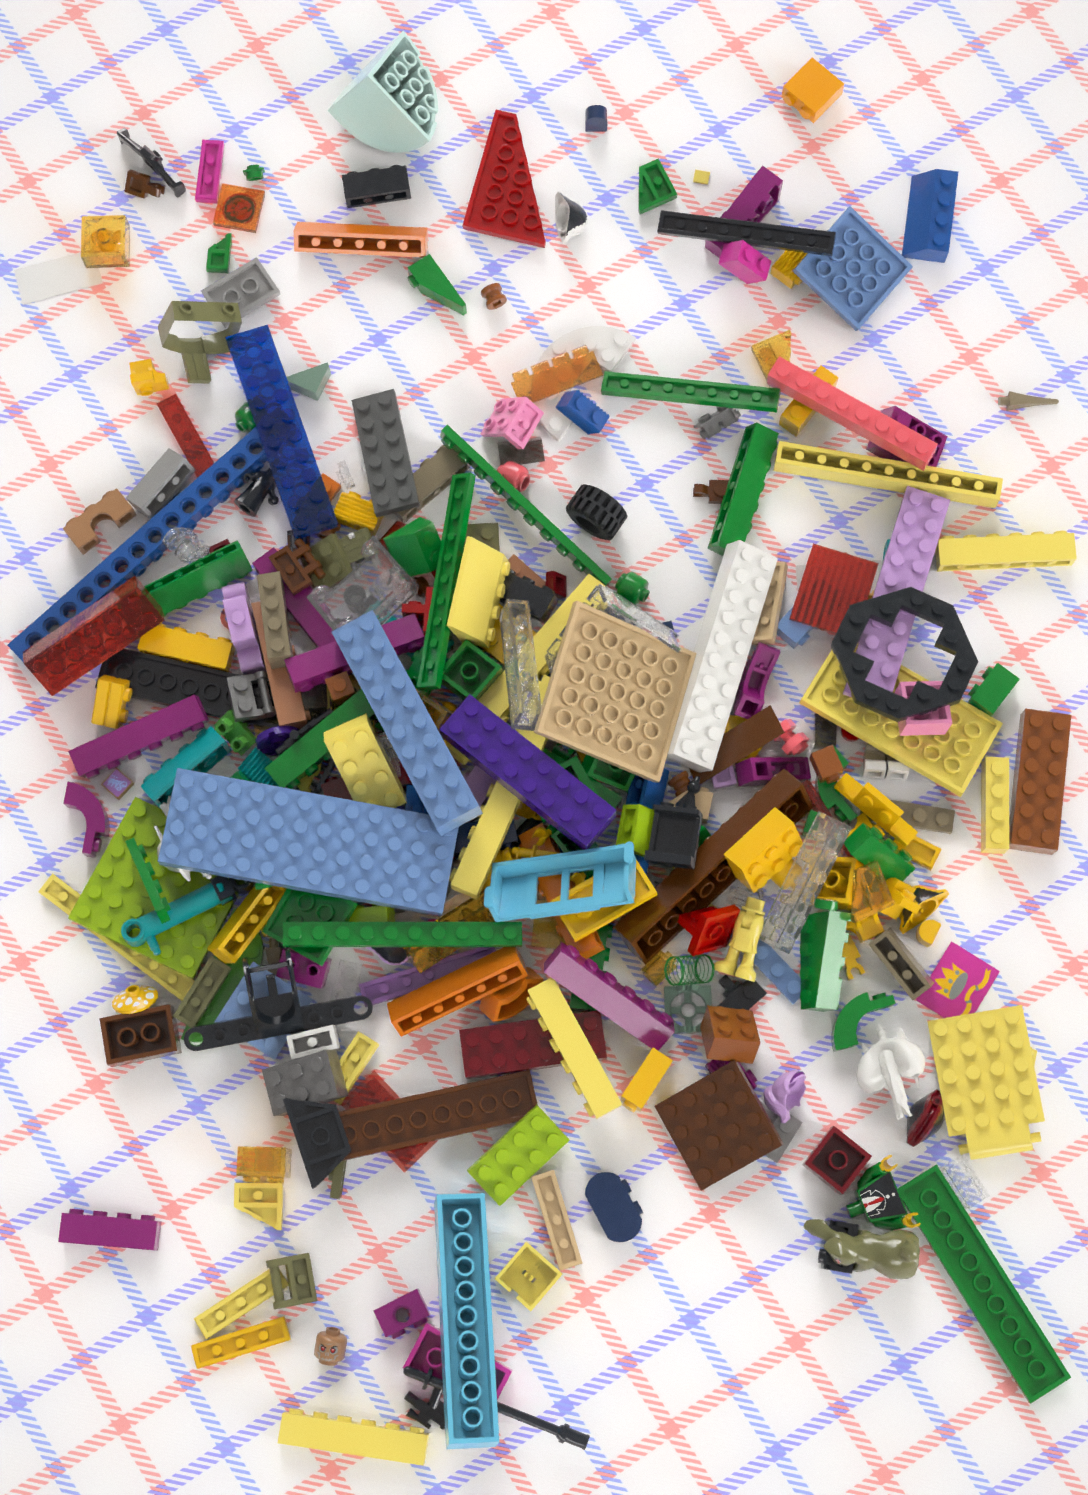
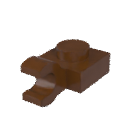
M130 169L127 172L124 192L143 199L148 197V194L159 198L161 194L164 195L166 186L160 183H151V176Z
M709 480V486L694 484L693 497H708V504H721L729 480Z

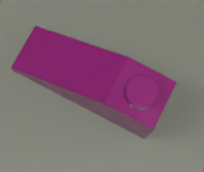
M808 757L748 758L736 764L739 787L765 786L782 769L787 770L799 781L810 780L811 773Z

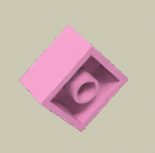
M917 681L900 682L894 693L909 699ZM920 681L938 690L943 681ZM950 705L923 715L911 716L907 720L898 722L900 736L946 734L952 725Z

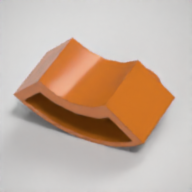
M526 967L529 976L482 998L479 1010L493 1022L509 1019L529 1005L526 1000L529 997L528 990L542 983L544 979L532 968Z

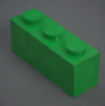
M862 823L843 841L853 857L884 880L897 878L904 881L916 869L911 862L912 856L905 849L900 851L896 843L889 837L887 839L883 838L882 833L874 826L870 828L865 823Z

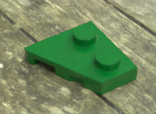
M659 158L639 167V215L677 198L678 194Z

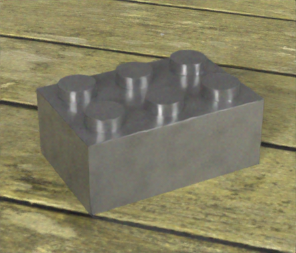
M326 1049L262 1070L273 1116L288 1115L283 1102L285 1098L324 1104L348 1096L337 1050Z

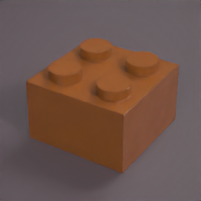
M707 1005L700 1025L707 1059L735 1060L740 1063L753 1064L761 1043L753 1011Z

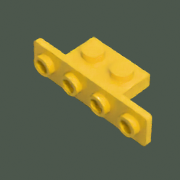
M845 773L835 784L834 788L903 846L906 847L917 835V830L901 818L904 811L869 782L863 787L848 773Z

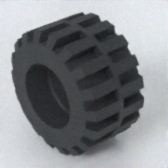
M587 484L579 487L565 508L569 517L580 528L599 539L609 541L614 538L628 517L626 511L616 499L603 490Z

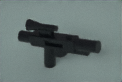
M328 708L299 731L292 730L290 738L275 750L277 755L280 756L330 715L333 710Z
M434 1387L428 1403L409 1391L404 1399L418 1409L420 1413L417 1414L410 1408L406 1416L418 1421L427 1429H430L432 1426L428 1423L431 1419L440 1425V1429L444 1430V1403L440 1400L443 1390Z

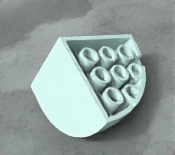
M403 30L363 68L327 111L351 135L361 142L379 150L402 153L416 150L427 144L432 138L437 126L435 117L438 113V98L428 66L423 65L419 58L421 53Z

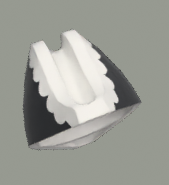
M557 191L555 194L556 229L562 244H566L570 237L581 234L588 224L589 217L579 201H573L561 191Z

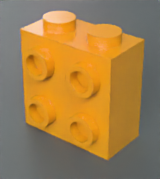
M812 57L783 86L781 97L787 105L797 109L804 119H809L814 123L842 95L844 83Z

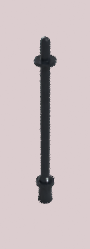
M406 1366L403 1369L405 1376L423 1382V1390L428 1385L443 1390V1379L433 1376L432 1368H429L428 1373L410 1366ZM497 1401L498 1413L553 1434L561 1444L566 1442L582 1450L586 1449L590 1438L589 1434L572 1429L567 1423L560 1426Z

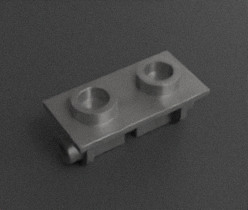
M716 407L717 412L712 415L707 413L698 419L699 423L693 427L701 428L702 431L699 433L703 439H710L722 431L718 424L719 422L722 423L724 428L737 422L741 416L739 410Z

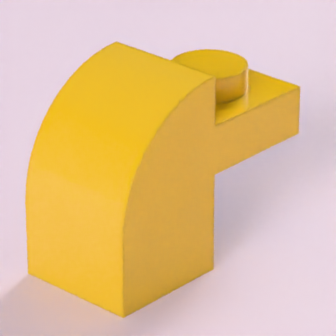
M889 878L881 883L869 901L872 905L874 904L879 912L897 920L904 908L915 914L921 908V905L915 900L916 896L913 894L916 888L897 878Z

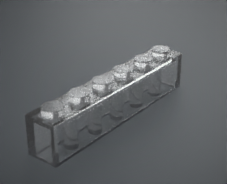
M506 599L499 618L511 729L534 731L538 717L541 715V699L529 601Z
M818 811L764 921L759 940L775 949L790 954L814 905L815 898L818 897L852 828L851 826Z

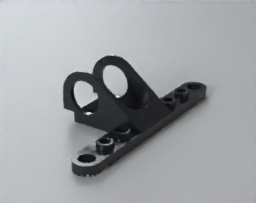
M290 949L285 950L287 961L249 968L248 958L245 957L242 958L252 1016L191 1027L184 1035V1044L191 1051H201L317 1029L329 1025L364 1020L371 1015L373 1005L368 997L358 995L300 1006ZM288 966L292 992L278 994L274 974L266 975L269 996L255 999L250 973ZM358 1001H364L368 1005V1009L364 1014H358L354 1011V1005ZM198 1032L202 1035L203 1041L200 1045L191 1044L189 1036L192 1033Z

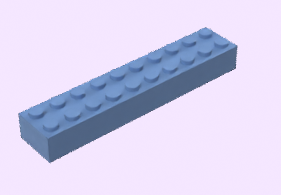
M371 610L332 631L338 646L440 836L483 814L374 611Z

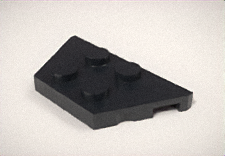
M285 1098L283 1102L311 1187L315 1189L348 1156L351 1148L335 1104Z

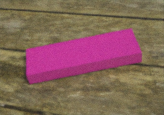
M202 139L195 194L196 202L218 204L224 141Z

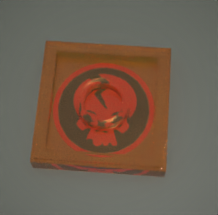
M222 183L213 225L256 233L265 191Z

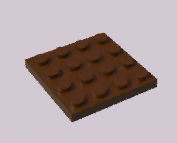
M735 1060L654 1106L701 1191L784 1145L742 1068Z

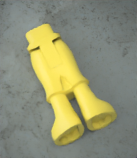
M747 897L746 904L741 907L743 910L739 912L735 921L733 935L728 944L730 946L724 960L714 963L716 971L755 982L756 972L753 969L755 954H757V944L764 925L765 912H763L765 901ZM743 952L741 964L737 968L739 954Z

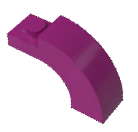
M758 642L751 659H748L743 670L735 696L734 714L748 719L761 711L765 703L764 694L767 682L781 653L779 649Z
M68 781L63 804L68 808L76 809L83 813L86 819V833L82 853L86 857L96 858V854L100 852L102 846L100 836L109 837L110 833L107 812L99 799L88 789Z

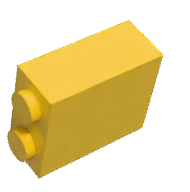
M652 1048L622 1094L621 1100L624 1101L622 1106L633 1113L636 1110L641 1112L673 1060Z

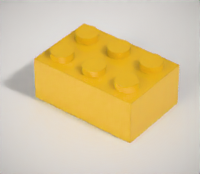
M774 807L726 851L724 856L735 877L750 891L755 893L759 888L764 887L772 876L780 872L785 864L793 857H796L805 846L794 822Z

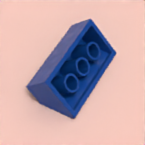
M934 169L911 177L902 256L904 258L945 263L950 247L959 171Z

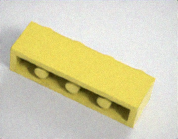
M985 757L981 762V853L1005 854L1009 850V758Z

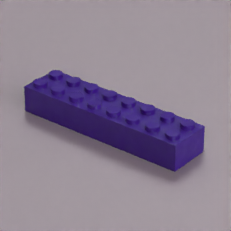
M469 694L439 729L440 735L445 741L582 850L590 849L615 819L617 812L615 808Z

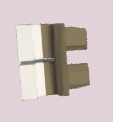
M866 744L863 754L862 778L883 779L885 775V780H907L909 774L908 766L872 745Z

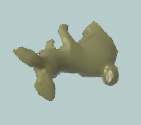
M810 1219L804 1223L803 1228L811 1235L826 1241L824 1249L830 1254L835 1263L843 1266L854 1263V1272L875 1269L890 1279H909L916 1274L919 1266L920 1248L919 1238L913 1232L894 1230L878 1235L867 1230H858V1236L852 1237L847 1233L832 1230L824 1220Z

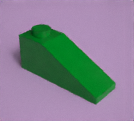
M430 254L408 267L409 276L407 279L413 288L417 287L421 294L463 316L467 314L466 303Z

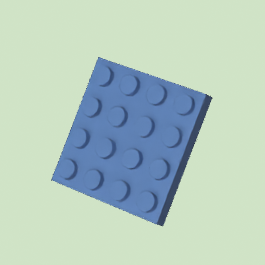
M849 206L827 230L836 232L833 255L826 256L807 253L792 271L855 331H858L913 266Z

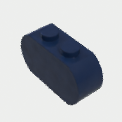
M601 1172L589 1180L585 1189V1196L607 1238L614 1242H627L639 1233L642 1225L640 1215L643 1214V1211L637 1200L632 1202L628 1194L632 1190L626 1179L621 1181L620 1177L614 1173Z

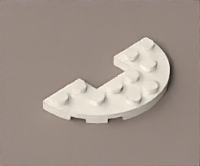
M588 326L572 330L560 336L542 353L532 375L531 397L532 402L544 412L540 419V424L556 441L559 442L573 424L570 419L556 409V405L563 394L572 390L592 362L604 371L612 372L635 343V336L613 327Z

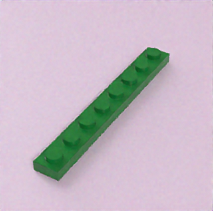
M609 371L604 372L601 386V394L608 396L775 413L778 411L781 395L780 388Z

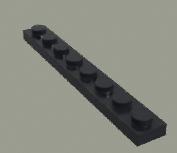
M663 210L660 212L657 233L661 235L724 243L744 240L749 245L755 247L826 256L833 255L836 232Z

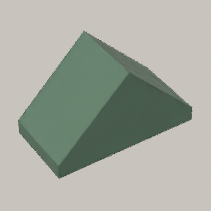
M327 362L287 376L286 379L291 390L318 401L331 376V371Z

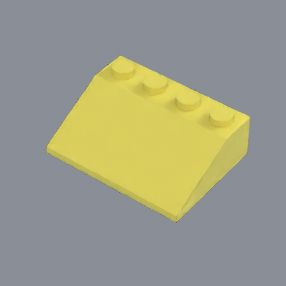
M467 536L447 626L462 643L467 639L475 646L489 648L490 642H493L495 638L494 624L495 620H498L500 616L499 602L500 597L503 598L505 594L504 580L505 576L509 575L510 562L503 553Z

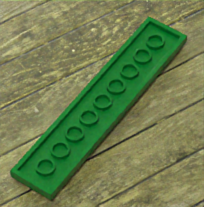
M938 1165L932 1166L897 1188L909 1213H918V1215H914L912 1218L916 1224L921 1223L918 1226L1028 1403H1033L1072 1378Z

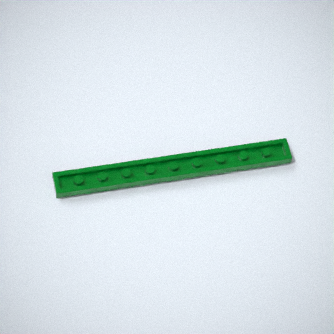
M448 424L441 430L440 438H442L441 442L448 449L452 448L458 453L457 457L465 465L469 464L474 468L473 471L481 480L485 479L490 483V488L495 494H501L506 498V503L511 509L524 515L523 519L527 524L540 530L539 534L543 539L554 543L560 555L570 558L576 570L592 575L606 587L610 584L612 578Z
M471 472L452 475L417 688L422 691L441 689L450 636L447 622L463 556L476 478Z
M283 922V947H522V922Z

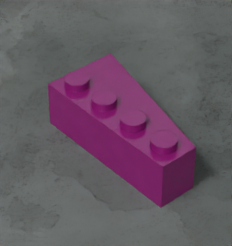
M762 165L720 218L760 223L779 202L783 180ZM705 240V248L720 259L723 245L726 243Z

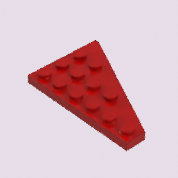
M496 109L462 227L464 230L545 248L546 239L517 114Z

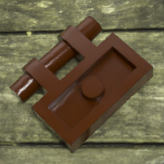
M301 538L294 542L297 547L295 551L292 552L288 545L268 557L276 571H280L283 581L293 596L313 584L309 578L311 574H315L319 580L326 576L322 569L323 565L319 560L316 561L311 553L312 549ZM304 558L308 566L303 568L298 559Z

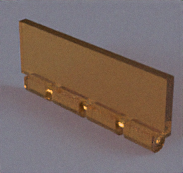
M584 345L571 350L573 359L566 352L551 358L552 367H550L547 360L530 366L532 375H529L527 368L512 373L514 382H511V386L516 397H527L535 403L602 377L603 373L594 351L589 352L587 346Z

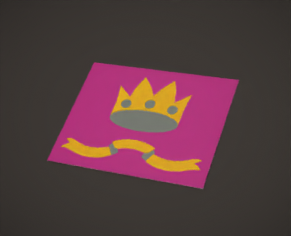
M951 941L930 976L934 984L917 997L916 1001L943 1018L975 1013L1000 971Z

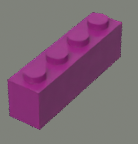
M69 1209V1213H62L58 1242L158 1251L162 1221H155V1216L141 1215L140 1219H131L132 1214L117 1213V1217H107L108 1212L93 1211V1215H84V1210Z

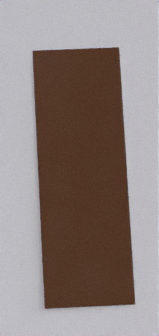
M769 705L724 733L713 770L697 772L689 768L693 779L699 776V783L701 785L785 733L772 706Z

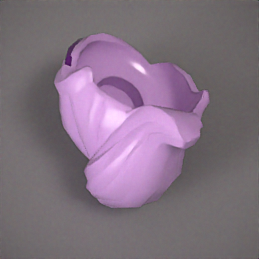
M796 1069L783 1073L774 1081L773 1085L766 1087L763 1092L765 1105L770 1111L780 1117L781 1123H786L791 1118L789 1112L794 1106H801L800 1100L806 1090L804 1083L806 1076L803 1071Z

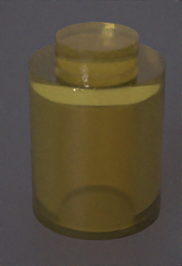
M660 951L640 969L643 975L655 987L666 978L664 973L665 963L669 957L673 956L669 951L665 953ZM673 958L671 961L669 960L670 974L672 973V964L675 958ZM673 964V971H674V970L676 969V965H675V964Z

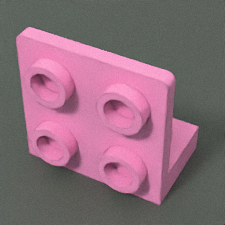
M527 397L500 399L495 404L490 418L485 421L481 435L483 437L503 436L518 450L524 449L544 412Z

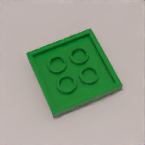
M286 889L262 932L283 944V922H348L358 904L347 899ZM289 947L320 966H323L333 947Z

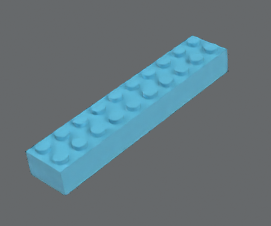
M485 1193L437 1194L434 1201L446 1450L496 1447L499 1443Z

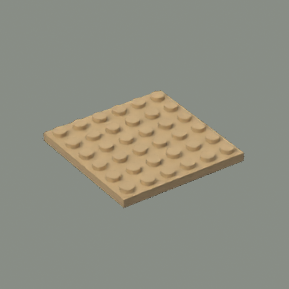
M575 601L572 604L534 733L644 779L658 783L662 776L697 653L582 602Z

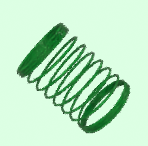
M706 954L672 956L667 959L664 967L666 980L672 986L709 983L713 979L715 972L713 960ZM701 956H706L712 966L711 977L707 982L702 981L699 978L700 973L698 975L697 963H699V958L702 960ZM685 957V964H687V959L689 963H691V959L695 963L694 970L693 964H691L692 973L695 976L694 979L697 980L694 983L690 980L687 982L684 979L686 971H684L685 965H683L682 961ZM673 958L677 959L680 963L681 979L679 978L680 981L677 984L671 983L667 975V965L669 973L668 962ZM687 964L688 973L690 974L689 965Z

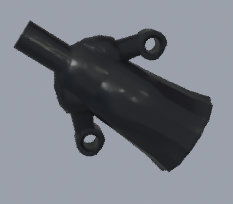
M274 461L267 471H257L254 474L247 473L242 475L241 480L244 483L253 481L234 500V503L243 512L256 517L267 494H269L268 503L270 505L278 504L279 499L275 494L276 484L273 477L280 469V464Z

